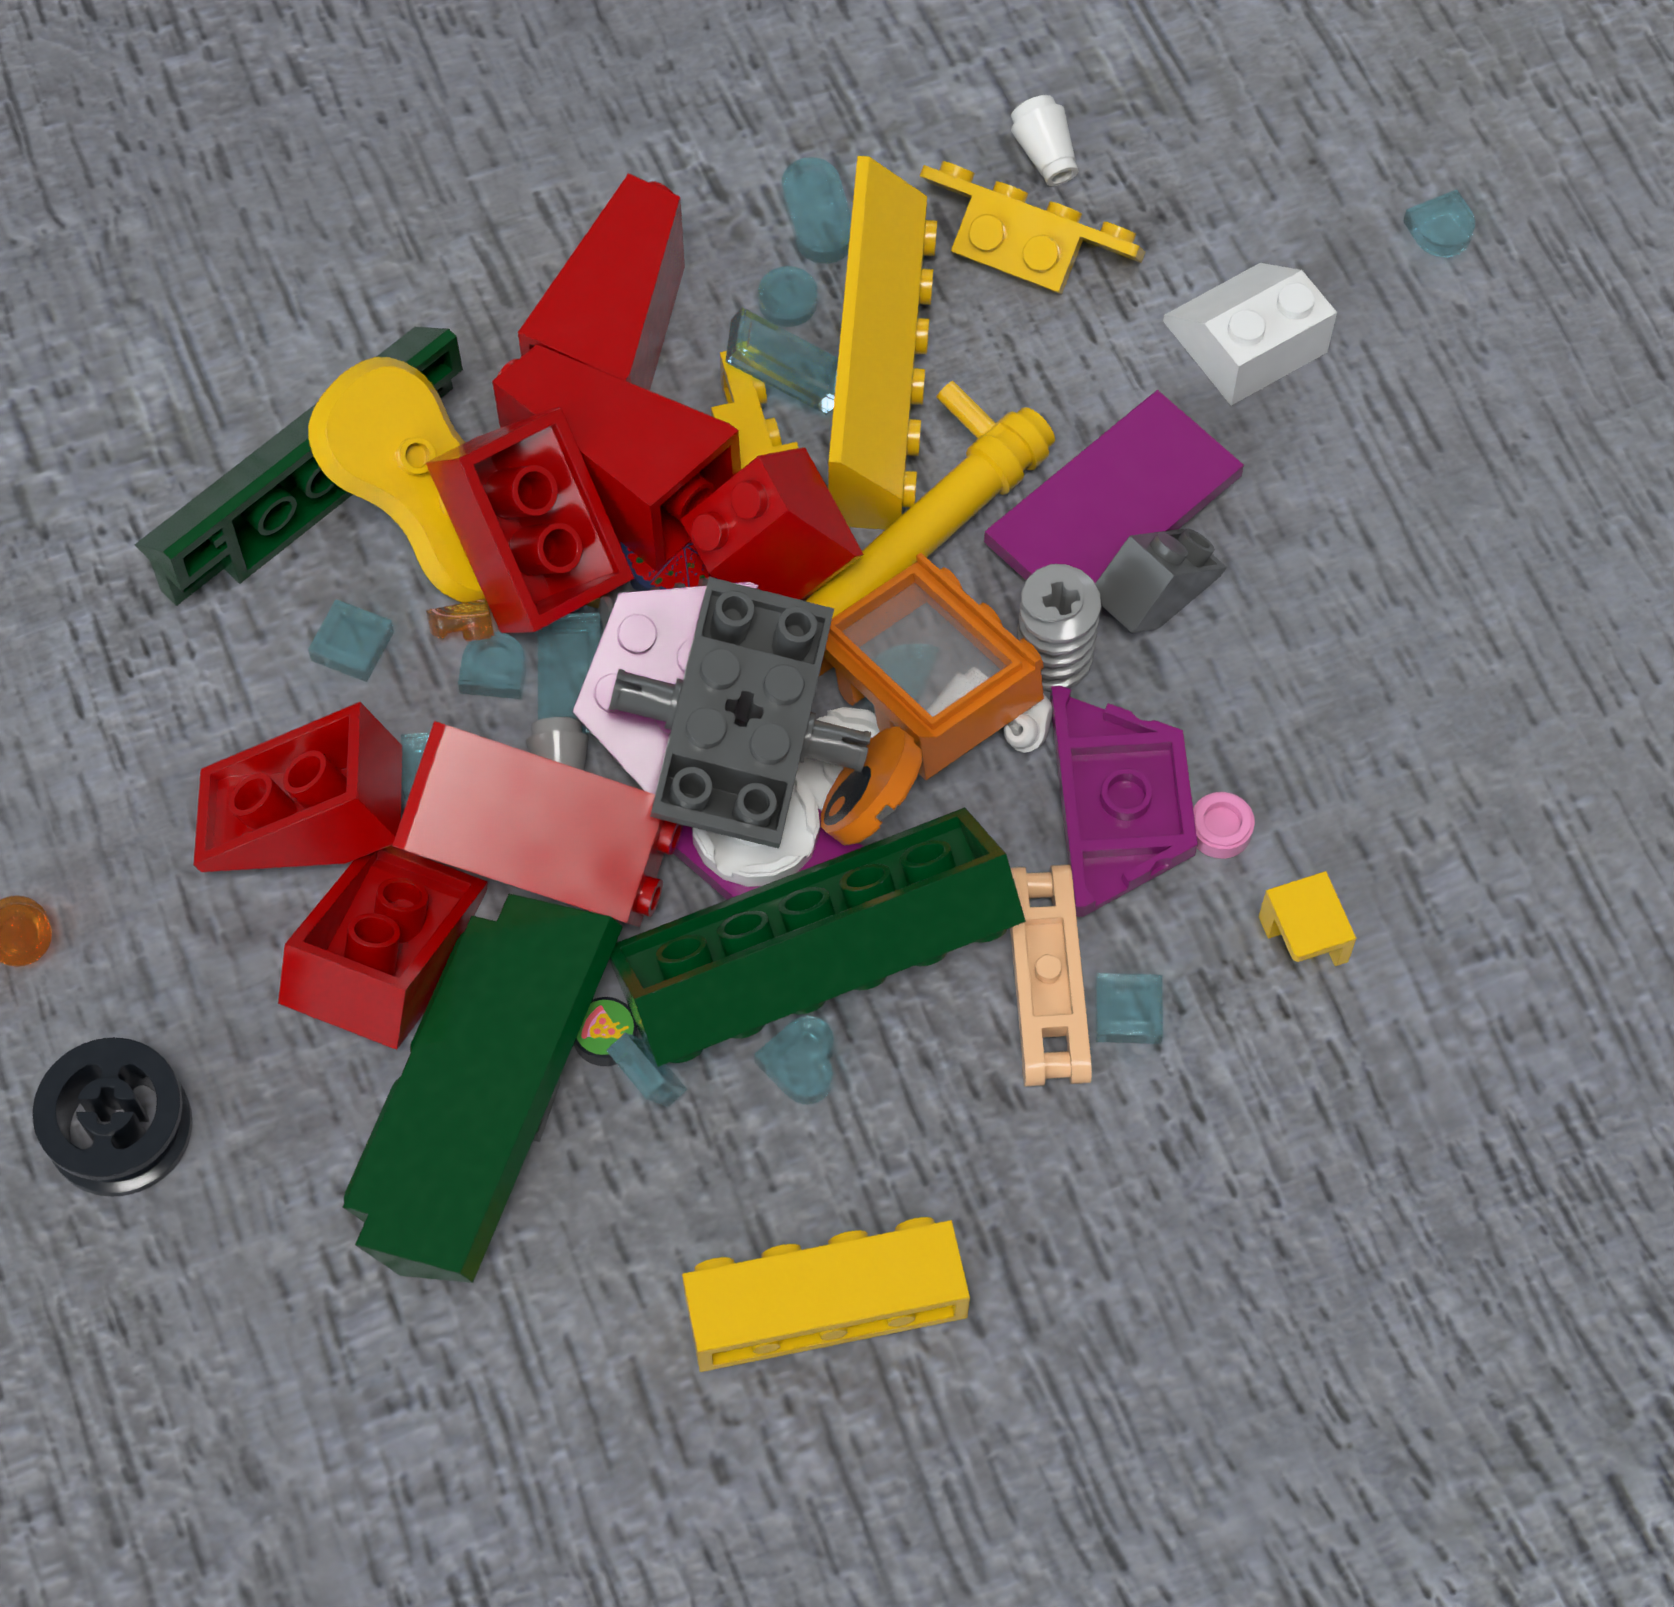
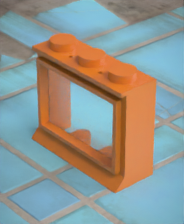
M920 552L916 555L917 562L832 618L819 676L834 667L839 691L848 704L853 706L866 697L874 705L877 726L880 732L885 728L899 726L918 741L916 744L922 748V763L918 774L925 780H928L1043 700L1041 670H1043L1044 665L1040 654L1031 643L1027 642L1024 638L1018 640L1003 627L1000 618L988 604L983 602L978 604L963 591L959 580L949 569L945 567L939 569Z

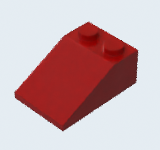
M360 701L202 768L200 771L193 865L200 872L346 864L393 845L401 821L402 744Z
M392 845L353 860L285 943L278 1004L397 1050L425 1013L456 940L465 931L471 915H475L487 892L488 881L393 847Z

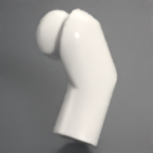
M1044 693L1043 700L1004 727L1005 739L1017 751L1023 753L1034 751L1047 739L1053 711L1052 704Z

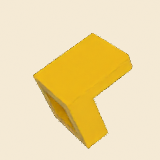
M1327 871L1266 890L1258 917L1268 939L1282 935L1292 959L1296 962L1328 952L1335 966L1349 962L1357 938Z

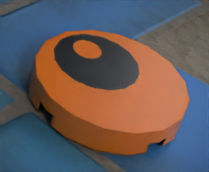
M899 726L885 728L873 736L866 747L868 752L862 772H856L854 769L844 767L827 794L821 811V827L843 845L860 843L874 834L883 823L876 816L886 805L893 810L897 805L900 806L917 778L922 763V748L916 744L918 741Z

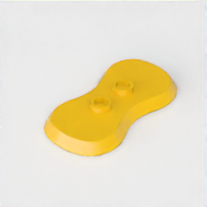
M373 357L357 363L342 373L325 390L312 411L308 423V440L317 464L323 473L337 486L378 506L399 525L407 536L423 572L439 591L462 603H481L477 601L481 600L483 603L488 604L426 465V462L466 442L455 430L438 392L419 370L404 361L390 357Z

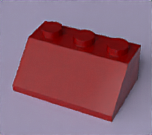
M561 407L552 408L478 436L426 462L430 475L501 633L536 632L634 579Z

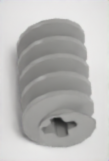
M1050 564L1037 569L1026 580L1021 592L1017 639L1024 638L1040 654L1044 665L1043 670H1041L1043 690L1051 691V686L1070 688L1078 684L1088 674L1094 658L1093 652L1097 637L1099 614L1101 612L1100 592L1094 581L1087 574L1067 564Z

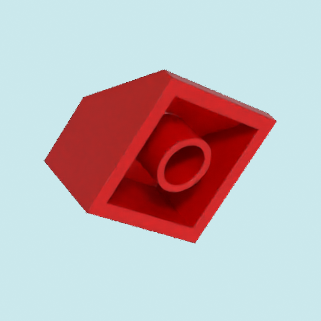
M805 447L757 456L680 519L709 574L717 579L732 583L751 582L759 585L757 588L759 590L803 601L864 555Z

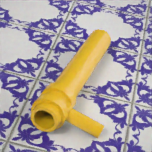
M954 381L949 382L938 393L936 398L977 438L967 448L966 458L862 550L863 556L818 589L806 602L834 608L832 616L834 618L917 562L916 555L920 552L928 558L998 494H1008L1023 480V471L1026 469L1035 470L1048 458L1049 448L1055 443V435L1047 421L1033 409L1023 407L1017 413L1013 411L1006 413L999 421L995 422Z

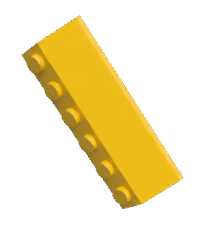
M857 156L828 461V490L849 527L885 530L902 515L903 507L910 508L915 504L917 472L906 471L907 455L919 456L921 420L910 419L911 404L923 405L925 369L914 368L915 354L927 355L930 319L918 317L919 305H931L934 269H923V257L935 256L937 221L926 220L927 196L869 156Z

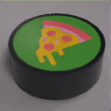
M612 997L592 999L574 1042L575 1049L584 1060L597 1066H612L624 1061L632 1054L638 1041V1028L629 1006L623 1001Z

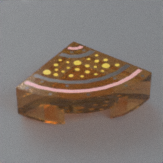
M486 599L426 610L429 630L431 634L438 638L444 639L448 636V633L462 631L465 641L492 638L491 636H494L491 615Z

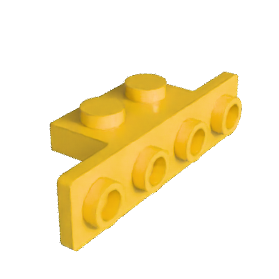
M942 161L939 170L923 165L919 176L928 183L970 198L951 252L1059 294L1063 293L1083 241L1142 263L1146 251L1140 246L1133 244L1136 233L1105 221L1100 231L1079 223L1082 213L1052 201H1049L1046 210L1025 203L1028 196L1027 192L999 181L995 182L993 190L972 183L975 175L974 172L946 161Z

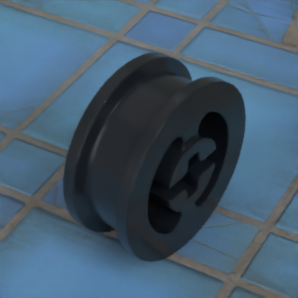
M102 1038L83 1043L61 1056L46 1072L38 1086L33 1103V1126L43 1150L64 1178L77 1188L95 1195L111 1197L130 1195L158 1183L180 1161L191 1136L192 1112L190 1103L172 1068L157 1051L131 1039ZM141 1085L153 1090L156 1093L157 1099L155 1116L147 1131H145L140 1122H149V1117L133 1092L137 1086ZM80 1103L86 1112H76V1116L93 1142L87 1149L77 1148L71 1143L70 1138L71 1121Z

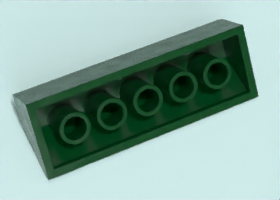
M964 807L619 941L615 944L609 960L642 1040L657 1067L667 1063H683L692 1060L700 1055L703 1049L730 1038L742 1039L753 1036L760 1032L766 1024L791 1014L811 1013L821 1008L826 1000L849 991L874 988L883 983L887 976L910 967L935 964L941 961L948 952L973 942L984 943L996 940L1003 936L1007 929L1024 923L1026 920L1007 854Z

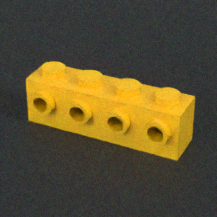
M930 1217L909 1219L898 1224L893 1232L868 1236L866 1231L861 1230L840 1233L830 1238L828 1245L803 1250L798 1244L778 1245L765 1250L761 1254L762 1258L735 1263L734 1259L729 1257L713 1258L697 1264L693 1272L682 1274L684 1295L700 1372L966 1319L968 1317L970 1301L952 1220L935 1223L934 1219Z

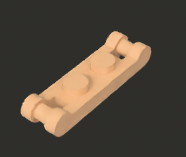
M1070 864L1050 865V872L1026 873L1025 867H1013L1011 872L1026 922L1010 928L1024 1086H1045V1079L1069 1078L1070 1084L1091 1083V1054ZM1051 898L1053 906L1030 907L1029 899ZM1066 1036L1067 1051L1044 1053V1037Z

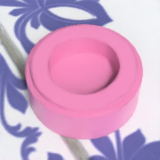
M1215 792L1202 797L1196 803L1193 811L1198 842L1197 849L1213 858L1226 859L1240 854L1247 848L1253 834L1255 820L1252 809L1242 798L1228 792Z

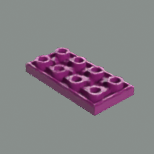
M1156 390L990 526L984 533V543L1025 580L1037 569L1047 565L1067 564L1082 570L1096 583L1130 535L1181 528L1242 476L1244 464L1159 390Z

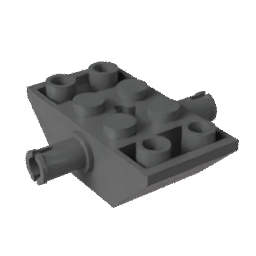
M709 577L683 679L677 678L676 683L672 684L625 672L623 669L618 670L609 710H619L666 722L664 729L670 730L650 817L779 849L799 762L804 763L805 757L854 769L856 772H862L868 752L866 747L870 743L871 732H863L815 720L816 713L811 712L834 608ZM735 719L741 720L747 726L740 727L734 724Z

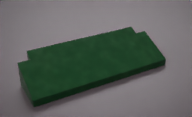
M509 893L497 921L471 915L465 931L456 940L410 1045L411 1053L401 1076L390 1089L344 1194L343 1208L364 1222L355 1245L398 1275L468 1283L474 1282L623 928L611 916Z

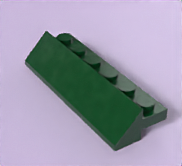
M414 327L376 356L394 358L416 368L432 383L440 398L453 389L451 379L463 370L457 336L448 328ZM315 405L134 544L150 560L161 592L176 606L223 569L241 584L353 495L333 483L320 469L312 454L308 440V423Z

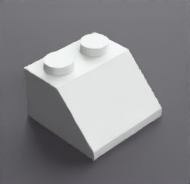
M1259 263L1166 313L1163 322L1232 406L1328 353L1337 312L1302 270Z

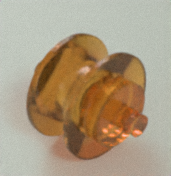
M15 895L0 899V962L14 967L26 966L36 962L46 953L52 938L51 925L45 910L35 900L25 896Z

